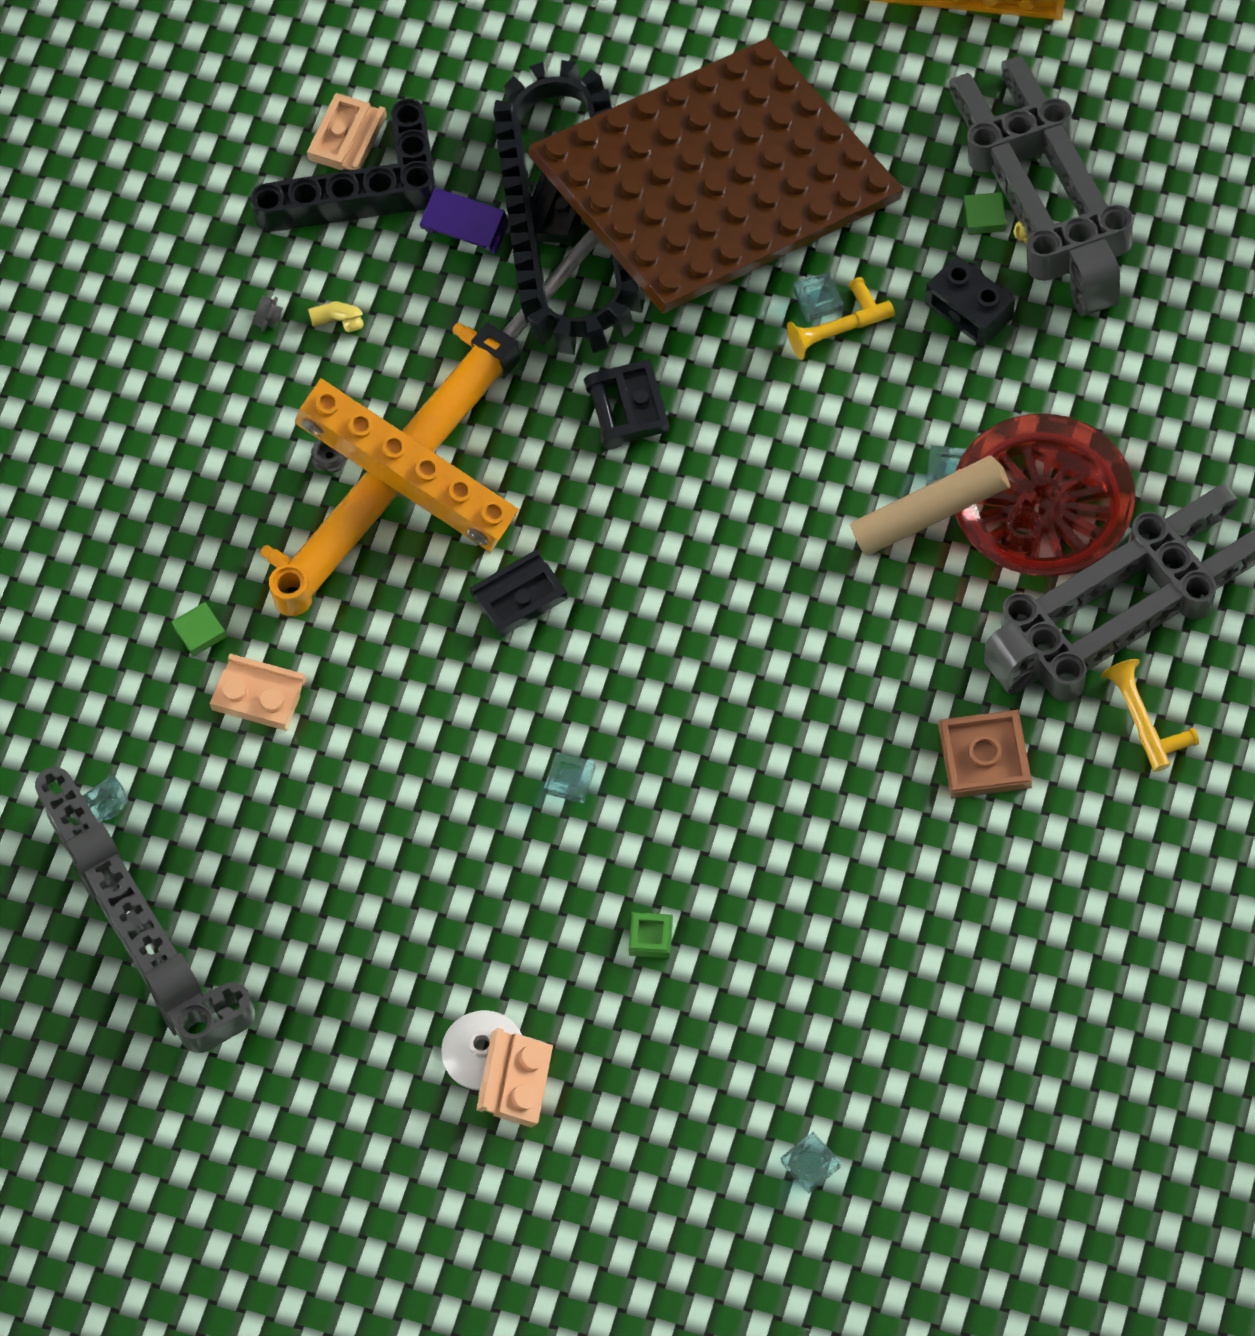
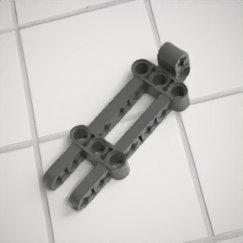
M1021 55L1001 63L1005 84L1019 109L994 117L971 74L966 73L951 78L949 85L953 101L969 129L967 133L968 163L972 169L978 172H993L1028 236L1026 243L1028 273L1031 277L1043 281L1070 274L1071 297L1081 317L1118 305L1120 301V271L1115 257L1127 253L1132 247L1133 216L1131 211L1124 206H1108L1073 146L1070 140L1072 125L1070 105L1065 100L1059 98H1046ZM1045 154L1079 216L1054 224L1020 161Z
M1223 484L1210 490L1166 519L1155 512L1139 514L1132 524L1130 541L1036 600L1026 593L1010 595L1005 599L1002 606L1001 628L995 631L986 642L984 664L1010 695L1040 680L1055 699L1062 702H1070L1082 694L1088 670L1175 615L1181 613L1186 618L1192 620L1205 618L1211 613L1216 589L1255 565V530L1244 535L1203 562L1199 561L1185 543L1227 517L1238 505L1237 497ZM1152 534L1156 539L1148 540L1140 535ZM1173 562L1178 564L1180 568L1171 569L1164 564ZM1143 569L1160 587L1159 590L1073 644L1067 640L1055 625ZM1199 592L1202 593L1205 597L1194 598L1191 597L1188 593ZM1015 614L1025 615L1028 619L1024 621L1014 620L1011 616ZM1044 643L1052 647V649L1041 651L1034 646ZM1069 673L1076 677V679L1065 681L1058 677V675Z
M50 767L43 770L36 779L35 788L41 803L46 809L50 824L72 859L91 899L96 906L99 905L145 981L160 1014L174 1036L178 1035L183 1045L189 1051L204 1053L246 1030L255 1019V1009L248 990L242 984L228 982L205 995L202 994L188 963L181 953L178 954L124 866L110 834L103 823L97 821L70 774L59 767ZM55 781L61 786L62 792L54 794L50 790L49 784ZM72 814L77 825L74 826L71 822L69 823L68 816ZM148 944H150L151 949L154 952V954L150 955L149 953L146 954V946ZM235 1003L239 1009L233 1011L228 1006ZM214 1013L217 1014L218 1019L220 1020L216 1023L212 1015ZM198 1022L207 1024L201 1033H188L189 1028Z

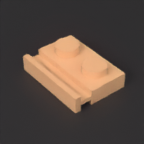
M335 93L307 150L308 160L342 171L344 168L348 170L362 169L387 117L386 109L381 106L379 109L371 107L368 102Z
M229 654L226 669H223L210 706L216 712L287 731L300 698V691L306 683V678L303 673Z
M497 1028L491 1033L476 1111L490 1112L494 1114L493 1116L532 1128L539 1121L553 1045L516 1033L512 1035L503 1032L504 1029Z

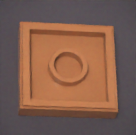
M1019 709L941 719L938 721L951 799L1030 789L1032 787Z

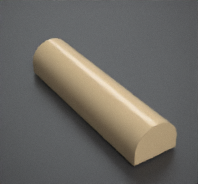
M989 455L853 521L850 526L861 550L866 556H869L1010 488V483L1004 467L993 456Z

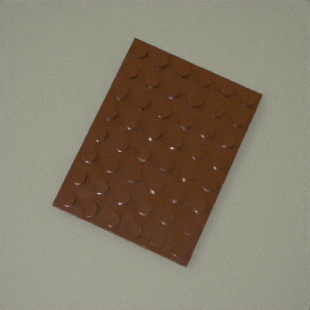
M769 38L530 145L528 156L662 314L901 199L904 191L903 187Z

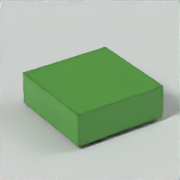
M1002 192L964 196L968 235L1006 231Z
M206 602L171 621L174 630L193 657L227 637L225 630Z
M632 912L629 956L670 958L673 915Z

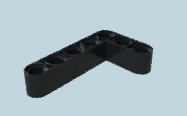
M405 98L395 103L391 109L397 164L261 184L253 190L250 199L257 226L264 231L275 232L425 209L434 188H436L423 105L415 99ZM381 189L386 190V191H383V192H376V191L381 190ZM343 195H349V196L344 197V198H339L340 196H343ZM274 206L273 208L265 209L266 207Z

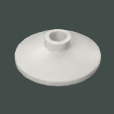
M475 1011L460 1017L450 1026L444 1036L441 1053L445 1069L454 1081L465 1088L480 1091L488 1048L480 1051L474 1046L479 1040H486L490 1043L491 1033L497 1028L504 1029L503 1032L512 1035L515 1033L522 1035L516 1024L508 1017L493 1011Z

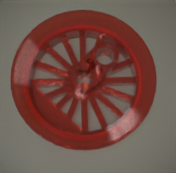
M1044 413L1028 414L1002 421L987 429L970 444L956 468V471L990 455L1004 467L1005 472L1014 481L1009 480L1010 488L1002 491L1003 493L1000 492L977 503L997 506L999 508L978 512L975 504L955 515L964 535L980 553L996 564L1018 573L1035 576H1057L1089 567L1105 557L1117 546L1126 533L1133 516L1135 487L1132 473L1124 456L1116 445L1100 431L1084 422L1067 416ZM1022 454L1029 479L1010 458ZM1033 458L1044 463L1042 477L1038 475ZM1051 468L1058 470L1053 479L1050 478ZM1067 476L1072 477L1071 479L1063 483ZM1083 485H1087V486L1090 487V488H1085V489L1077 490V489H1079L1080 487H1082ZM1107 498L1108 506L1085 504ZM1036 504L1040 505L1038 512L1035 511ZM1083 518L1103 520L1106 522L1103 528H1100ZM1006 520V522L991 532H988L984 526ZM1024 528L1031 533L1022 535L1015 530ZM1072 529L1093 540L1085 545ZM1056 531L1074 552L1063 555ZM1045 533L1053 557H1039L1041 539ZM1003 538L1005 540V546L999 542Z

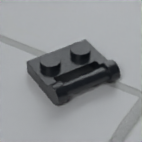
M650 359L594 372L584 378L586 391L592 395L602 431L599 438L604 449H615L622 446L625 442L670 432L668 418ZM617 386L627 424L616 426L606 391L608 387Z

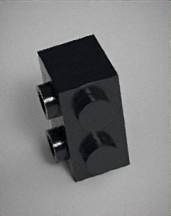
M956 255L926 284L925 305L984 348L1014 318L1015 298L1004 285L995 284L984 276L982 270L976 264L966 262Z

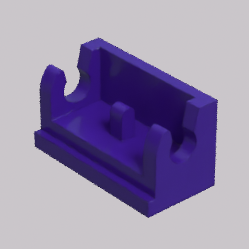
M434 188L419 225L426 232L433 234L435 231L481 246L488 250V252L496 254L504 234L508 230L509 222L505 211Z

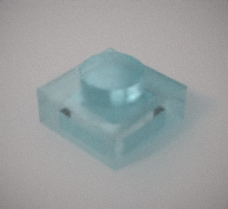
M830 272L793 283V292L807 322L843 310V301Z
M931 445L926 486L967 467L970 449Z
M556 752L544 787L545 794L584 804L595 772V761Z
M114 774L83 795L98 822L115 817L121 812L124 805L129 802L123 786Z
M814 1132L810 1133L781 1157V1164L808 1194L841 1168V1162Z

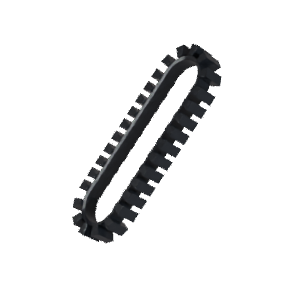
M561 60L560 76L548 77L545 64L541 62L529 66L534 83L525 88L513 76L503 86L508 102L495 100L493 109L496 121L494 124L498 139L500 166L503 175V187L506 195L508 222L511 231V243L514 251L516 278L519 287V299L526 323H530L533 336L540 343L545 345L554 335L559 353L575 355L576 337H588L592 351L596 353L608 349L604 331L609 327L613 326L623 338L635 328L630 311L643 313L645 303L643 290L612 255L616 289L613 298L602 310L590 316L570 318L561 316L549 308L547 305L521 127L526 113L535 104L550 97L566 96L581 101L587 106L590 118L613 108L609 89H604L601 76L592 68L581 78L576 62Z

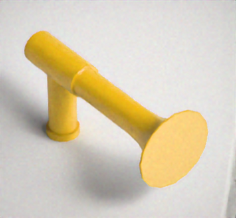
M857 277L849 282L848 288L855 295L862 310L810 328H800L793 322H788L787 333L792 350L798 359L803 360L807 348L822 339L894 317L895 312L892 303L886 301L876 305L865 285L864 279Z
M1126 660L1106 669L1101 674V678L1113 681L1120 689L1137 727L1138 736L1154 772H1158L1170 766L1167 753L1191 745H1199L1198 734L1194 728H1190L1188 731L1160 740L1156 729L1152 726L1135 684L1134 672L1135 668L1140 664V660Z

